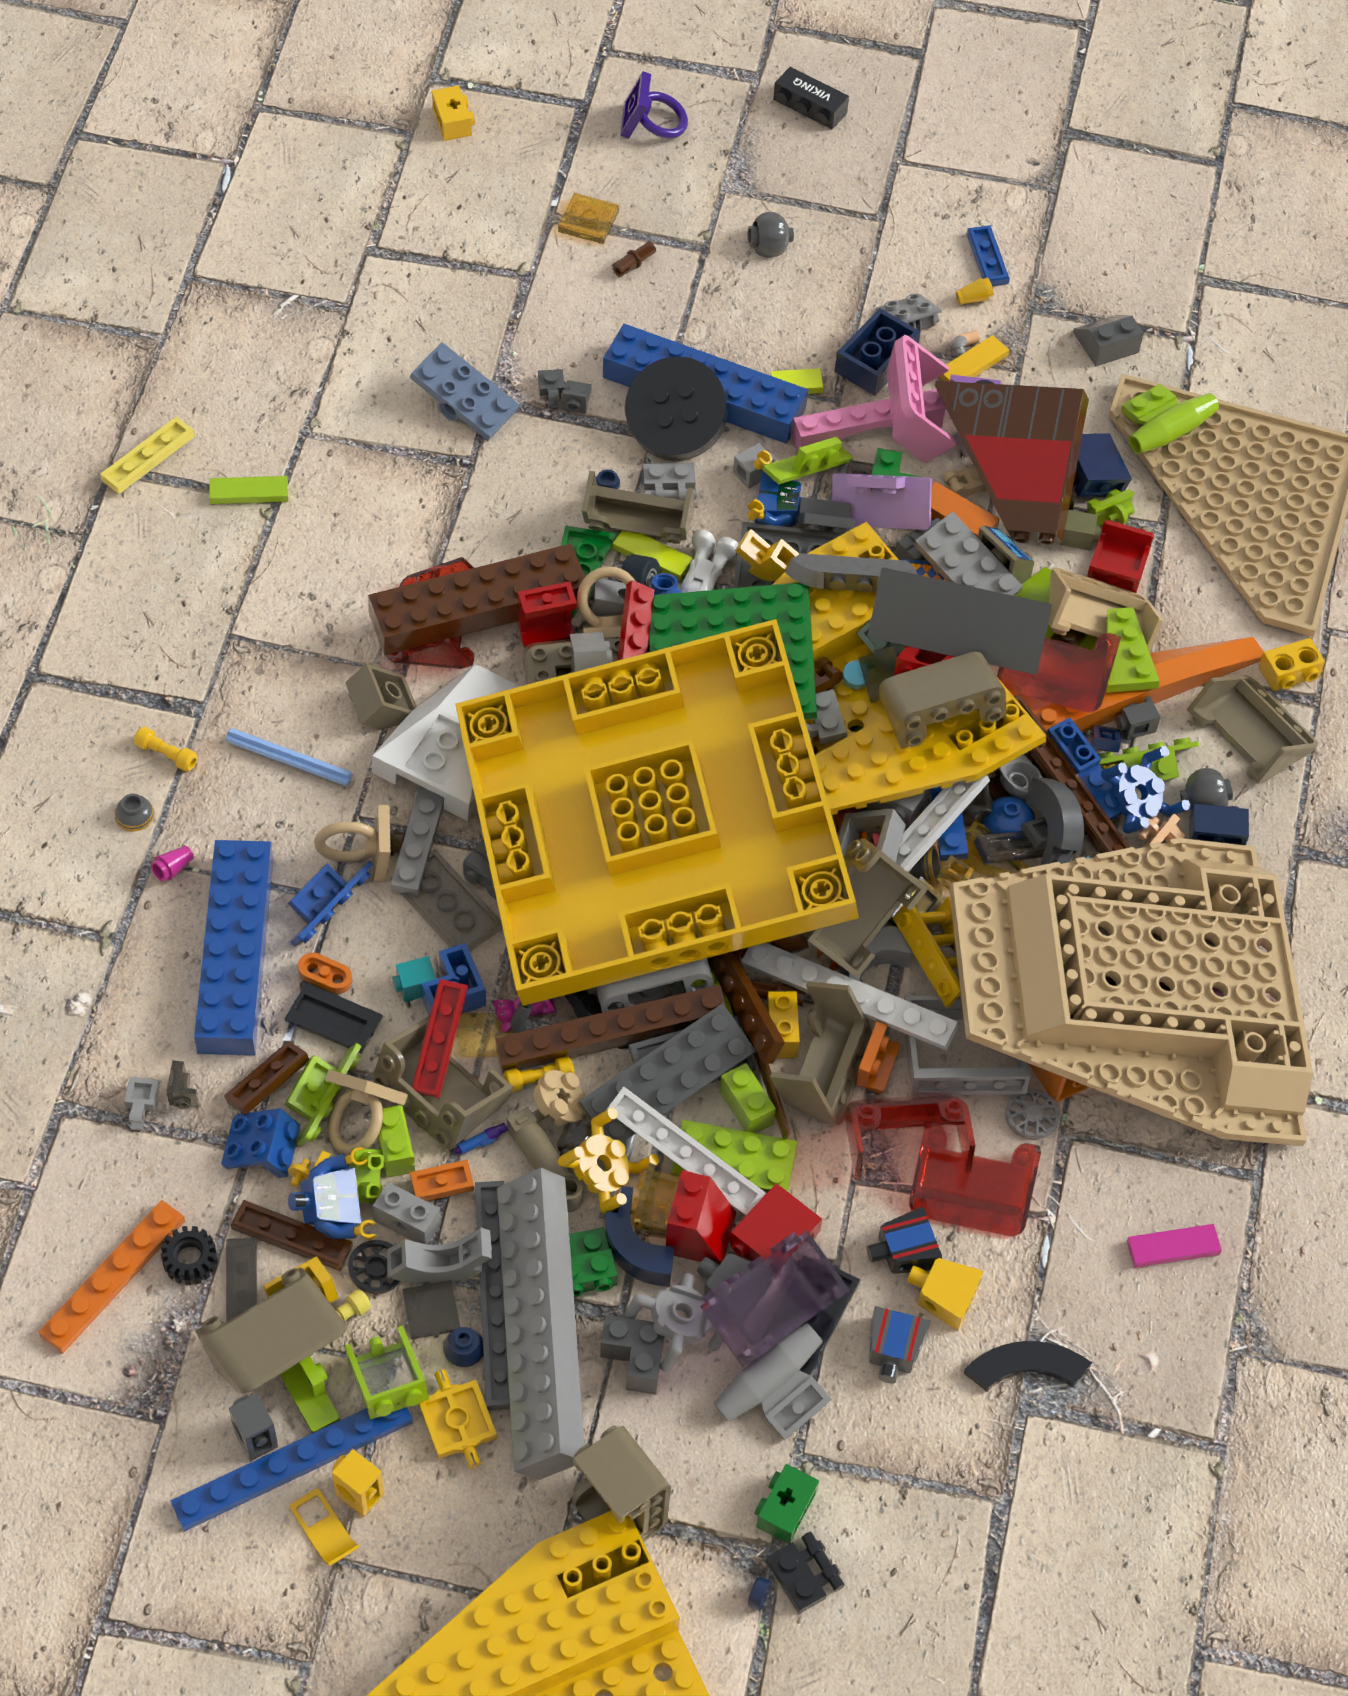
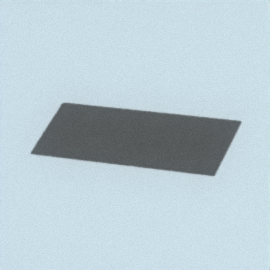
M883 567L881 569L868 637L954 657L970 652H980L990 665L1036 675L1038 673L1052 604Z

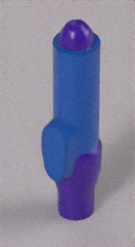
M503 1122L497 1126L485 1129L483 1132L457 1144L454 1152L463 1155L479 1146L485 1148L496 1142L501 1134L508 1131V1128Z

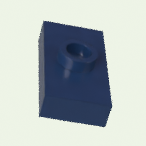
M1093 725L1091 734L1092 747L1102 751L1119 753L1121 745L1120 730Z

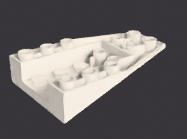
M477 664L473 665L411 711L372 755V773L395 785L402 776L444 797L443 809L468 821L477 804L455 703L520 686Z

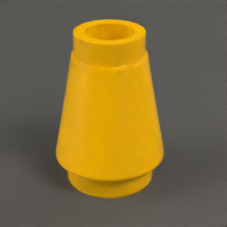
M981 277L955 291L959 305L988 301L990 297L994 296L990 280L988 278L982 279Z

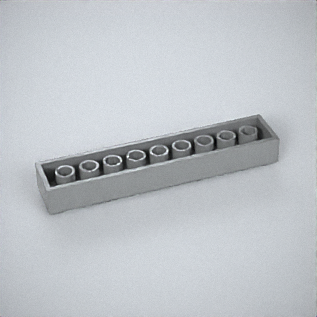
M540 1167L497 1188L514 1472L538 1480L573 1467L575 1453L584 1446L565 1177Z

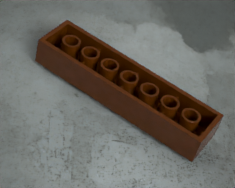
M570 543L368 595V613L385 656L516 622L518 619L519 591L570 581L577 602L578 588L585 575Z

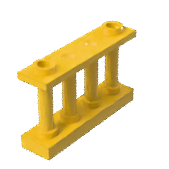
M950 896L944 900L935 912L918 913L915 906L912 910H909L903 905L894 915L893 920L946 1008L951 1007L961 995L960 981L952 970L953 968H958L957 957L945 958L939 946L953 945L956 950ZM939 923L945 934L931 935L925 924Z

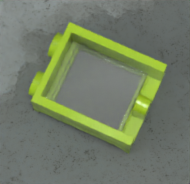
M403 1325L397 1327L399 1343L384 1347L380 1337H373L369 1340L370 1353L355 1357L351 1344L344 1345L348 1365L351 1368L370 1420L387 1416L391 1412L408 1406L418 1405L429 1399L426 1380Z

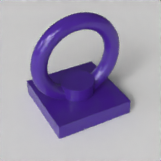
M642 71L624 101L620 136L629 139L639 121L645 129L662 138L681 136L688 126V117L685 109L675 98L658 91L649 92L651 74ZM652 101L662 102L674 110L679 120L677 127L673 129L662 128L648 118Z

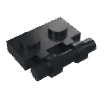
M811 1531L801 1537L807 1547L803 1551L799 1552L794 1542L766 1557L768 1566L798 1614L826 1599L827 1595L822 1586L827 1583L831 1585L835 1592L845 1586L839 1576L841 1574L836 1564L832 1565L824 1552L826 1548L822 1541H817ZM812 1559L816 1561L822 1571L816 1576L807 1564Z

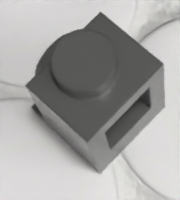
M1148 696L1145 697L1143 703H1133L1123 708L1121 715L1115 717L1117 728L1123 732L1126 740L1155 733L1161 717L1151 697Z

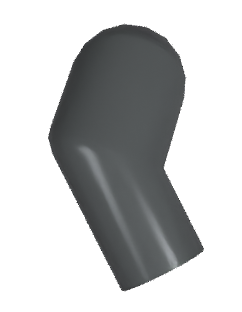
M519 1002L510 1023L515 1033L534 1029V1026L528 1019L532 1010L530 1004L523 1006Z

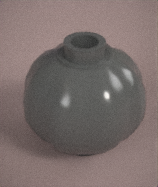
M765 212L754 220L752 226L748 227L749 246H758L755 252L762 257H777L785 252L789 242H793L794 231L792 227H788L787 222L780 214Z
M1201 768L1189 776L1185 790L1180 791L1181 801L1188 800L1190 802V810L1192 811L1194 804L1227 807L1228 801L1233 800V792L1230 780L1224 779L1219 771L1212 768Z

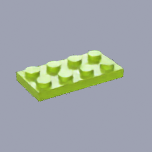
M682 1120L681 1130L766 1194L776 1183L788 1192L798 1141ZM674 1162L671 1176L680 1178L681 1170L685 1169Z

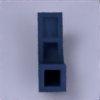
M621 1186V1193L626 1196L627 1202L613 1210V1212H606L605 1233L613 1259L626 1273L637 1280L652 1285L670 1287L674 1247L650 1244L635 1234L630 1223L633 1187Z

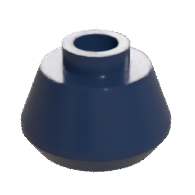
M459 1327L446 1337L443 1344L444 1355L451 1364L457 1367L473 1366L484 1355L483 1338L477 1331L469 1327Z

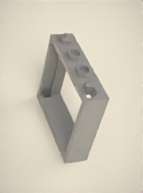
M939 995L905 996L904 1000L952 1020L964 1019L961 995L948 1008L944 1006ZM905 1034L911 1095L1027 1094L1030 1081L1029 1064L1013 1057L1014 1067L919 1068L916 1038Z

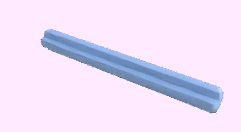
M231 728L227 732L226 742L344 786H348L351 782L353 773L236 729Z

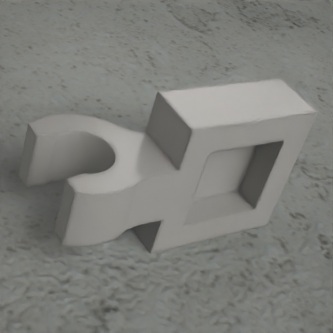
M130 1077L124 1104L125 1108H132L129 1115V1122H132L131 1130L142 1131L145 1122V1111L155 1110L160 1088L159 1080Z

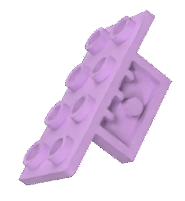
M833 474L832 501L851 504L850 518L856 519L855 526L867 522L871 527L917 530H929L931 528L932 479L930 477Z

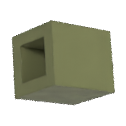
M1068 510L1063 542L1060 545L1091 551L1093 540L1098 541L1101 526L1096 525L1098 515Z

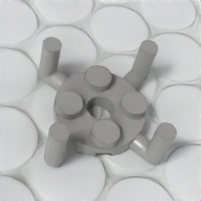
M685 1273L677 1285L671 1286L668 1290H662L656 1298L641 1293L636 1294L623 1314L624 1318L635 1319L642 1307L650 1309L655 1332L672 1340L671 1347L660 1364V1369L663 1372L671 1371L682 1353L684 1343L696 1345L706 1335L708 1330H711L715 1333L708 1346L711 1350L718 1351L731 1331L728 1323L713 1318L710 1306L707 1308L702 1301L703 1296L693 1289L694 1277L691 1273ZM676 1310L685 1312L688 1318H682L677 1314Z

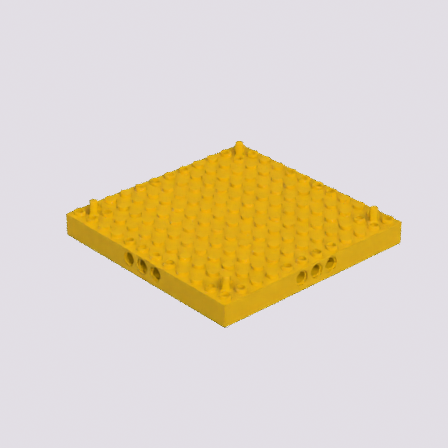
M777 619L455 703L515 987L523 1006L859 918L856 900Z

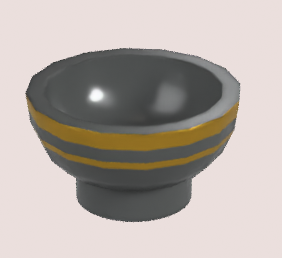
M134 793L124 796L115 808L116 823L122 829L131 832L147 828L155 816L154 808L150 801Z
M934 845L912 867L915 878L922 877L931 885H938L940 883V861L938 851Z

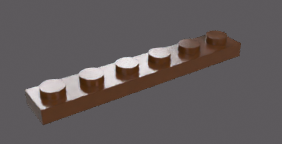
M732 951L707 958L710 968L762 1062L773 1064L785 1042L736 954Z

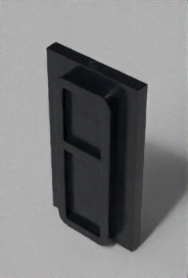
M306 982L284 1019L288 1023L347 1048L358 1043L361 1045L358 1053L362 1054L381 1022L383 1014Z

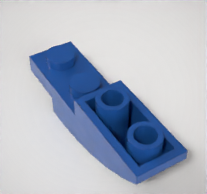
M1069 717L1049 728L1048 734L1109 819L1112 821L1121 816L1122 813L1117 807L1120 806L1117 797L1114 798L1113 785L1101 777V772L1103 771L1099 765L1101 758L1073 720Z

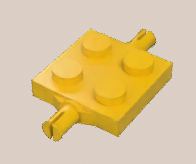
M442 1369L441 1375L439 1371L434 1373L439 1390L430 1395L428 1400L419 1403L418 1406L438 1460L456 1453H464L469 1469H474V1463L477 1468L481 1465V1461L475 1448L497 1439L495 1427L477 1380L462 1385H451L446 1369Z

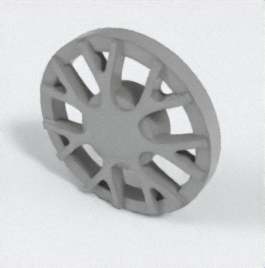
M1028 1089L1027 1094H1014L1009 1099L1005 1116L1010 1128L1018 1135L1029 1139H1040L1049 1136L1057 1128L1060 1120V1110L1056 1101L1049 1094L1037 1089ZM1030 1095L1032 1102L1026 1103L1023 1096ZM1039 1097L1046 1100L1045 1104L1043 1105L1037 1103L1036 1101ZM1013 1103H1016L1023 1107L1022 1110L1011 1108ZM1045 1109H1053L1055 1115L1045 1114ZM1021 1116L1023 1122L1016 1125L1013 1118ZM1044 1119L1052 1126L1046 1129L1041 1122ZM1027 1125L1036 1126V1132L1027 1131Z

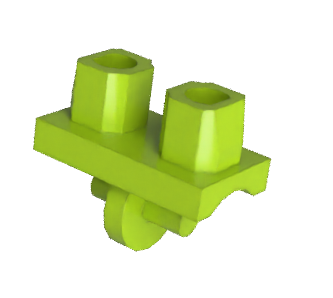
M1115 489L1109 492L1107 499L1101 502L1097 499L1088 501L1087 513L1098 515L1096 525L1101 526V528L1103 527L1104 520L1119 522L1125 525L1128 523V516L1135 513L1132 503L1134 492L1130 489L1123 492Z
M382 1149L357 1151L354 1155L355 1160L362 1162L368 1159L367 1163L364 1165L350 1164V1167H355L359 1203H375L382 1192L383 1186L380 1185L381 1168L384 1167V1156L381 1155Z

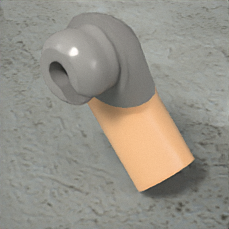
M972 331L956 336L950 344L953 356L959 357L965 353L964 346L979 343L978 332Z

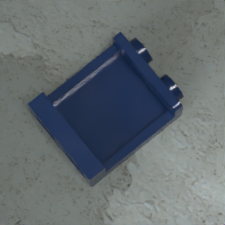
M1110 433L1082 435L1076 467L1080 477V481L1075 488L1077 496L1104 497L1115 489L1120 492L1125 491L1132 478Z

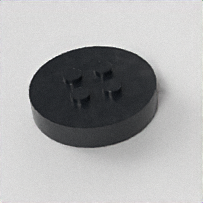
M667 357L651 363L634 378L626 395L625 416L635 440L644 450L661 459L681 461L703 454L717 442L727 423L728 401L719 378L705 364L687 357Z

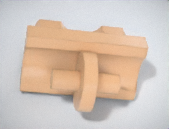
M1175 814L1168 821H1163L1159 826L1157 824L1160 820L1157 817L1147 818L1149 826L1139 830L1140 833L1138 835L1139 839L1143 841L1149 838L1141 848L1156 842L1162 844L1163 840L1168 843L1171 839L1184 838L1185 836L1176 825L1180 818Z

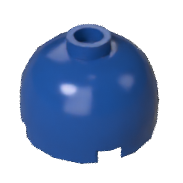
M1000 797L990 802L985 808L980 824L981 835L984 840L987 839L991 842L992 847L996 850L1004 852L1019 851L1029 842L1021 827L1025 822L1035 820L1034 812L1025 801L1018 797Z

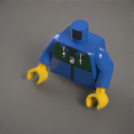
M766 450L758 453V459L754 461V467L757 470H762L764 465L770 464L772 462L771 454ZM762 472L758 499L753 500L747 505V508L750 509L748 518L755 520L757 524L783 527L795 526L800 499L802 498L800 497L802 484L794 480L778 484L767 473Z
M357 1147L350 1155L343 1153L322 1160L309 1171L308 1179L300 1182V1192L289 1194L288 1206L290 1210H303L304 1222L314 1225L317 1231L331 1239L356 1238L357 1235H361L365 1240H373L376 1234H365L364 1229L367 1226H376V1223L372 1220H365L361 1223L355 1167H349L352 1163L356 1165L367 1163L368 1159L357 1162L354 1158L357 1151L365 1150V1148Z

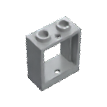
M885 808L882 810L845 813L838 836L843 857L846 855L850 843L858 840L860 832L881 830L877 848L896 862L906 824L894 809Z

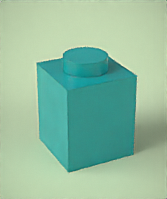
M429 956L396 964V976H392L396 993L401 992L404 1002L422 998V983L436 979Z

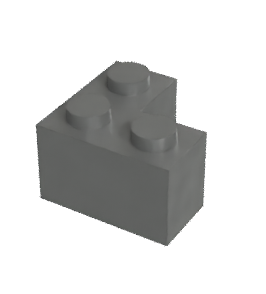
M605 1315L600 1357L629 1361L626 1390L656 1394L665 1336L655 1332L653 1328L654 1322Z

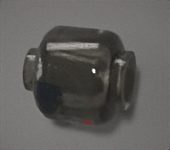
M579 1120L578 1122H569L564 1126L557 1141V1150L561 1156L580 1146L584 1140L592 1136L591 1123L586 1120Z

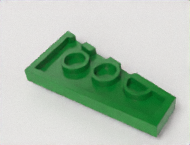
M565 526L561 546L572 544L582 571L586 576L591 571L602 567L612 548V543L616 539V533ZM578 606L577 609L572 610V618L575 617L579 609Z

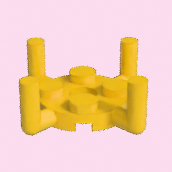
M609 1108L592 1118V1136L584 1140L580 1146L558 1158L559 1166L574 1168L579 1181L583 1180L589 1186L587 1189L598 1195L599 1208L604 1214L615 1210L627 1202V1198L623 1193H619L610 1198V1193L620 1189L621 1186L628 1182L629 1173L641 1174L659 1163V1158L656 1154H651L638 1162H629L625 1154V1145L620 1140H614L604 1135L603 1125L616 1119L618 1116L614 1108ZM597 1158L604 1162L605 1171L598 1167Z

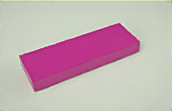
M1214 1224L1130 1236L1127 1239L1134 1268L1220 1255L1222 1251Z

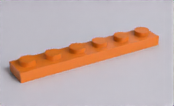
M161 1200L38 1331L40 1337L63 1354L158 1252L162 1243H166V1236L169 1235L171 1237L173 1235L172 1231L178 1230L185 1222V1217Z

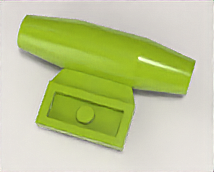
M1161 384L1121 405V413L1135 424L1143 425L1128 438L1129 446L1136 454L1145 453L1175 441L1198 428L1219 410L1218 400L1211 393L1178 403L1177 396Z

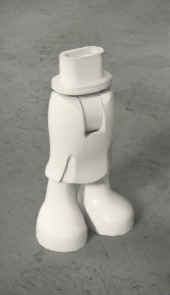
M698 529L694 531L691 542L696 553L694 560L690 561V569L680 588L683 593L713 590L717 579L722 575V569L725 564L737 556L735 549L738 543L732 538L721 537L717 542L712 562L709 561L708 558L715 548V538L710 532Z

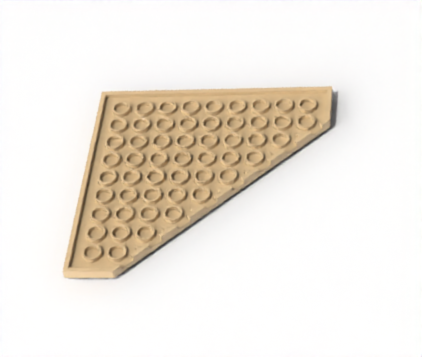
M1122 374L1109 417L1128 442V438L1143 425L1135 424L1121 413V405L1157 386L1159 383ZM1163 385L1177 396L1178 403L1201 396V394ZM1217 399L1219 410L1198 428L1163 447L1137 455L1261 622L1314 637L1348 510V434Z

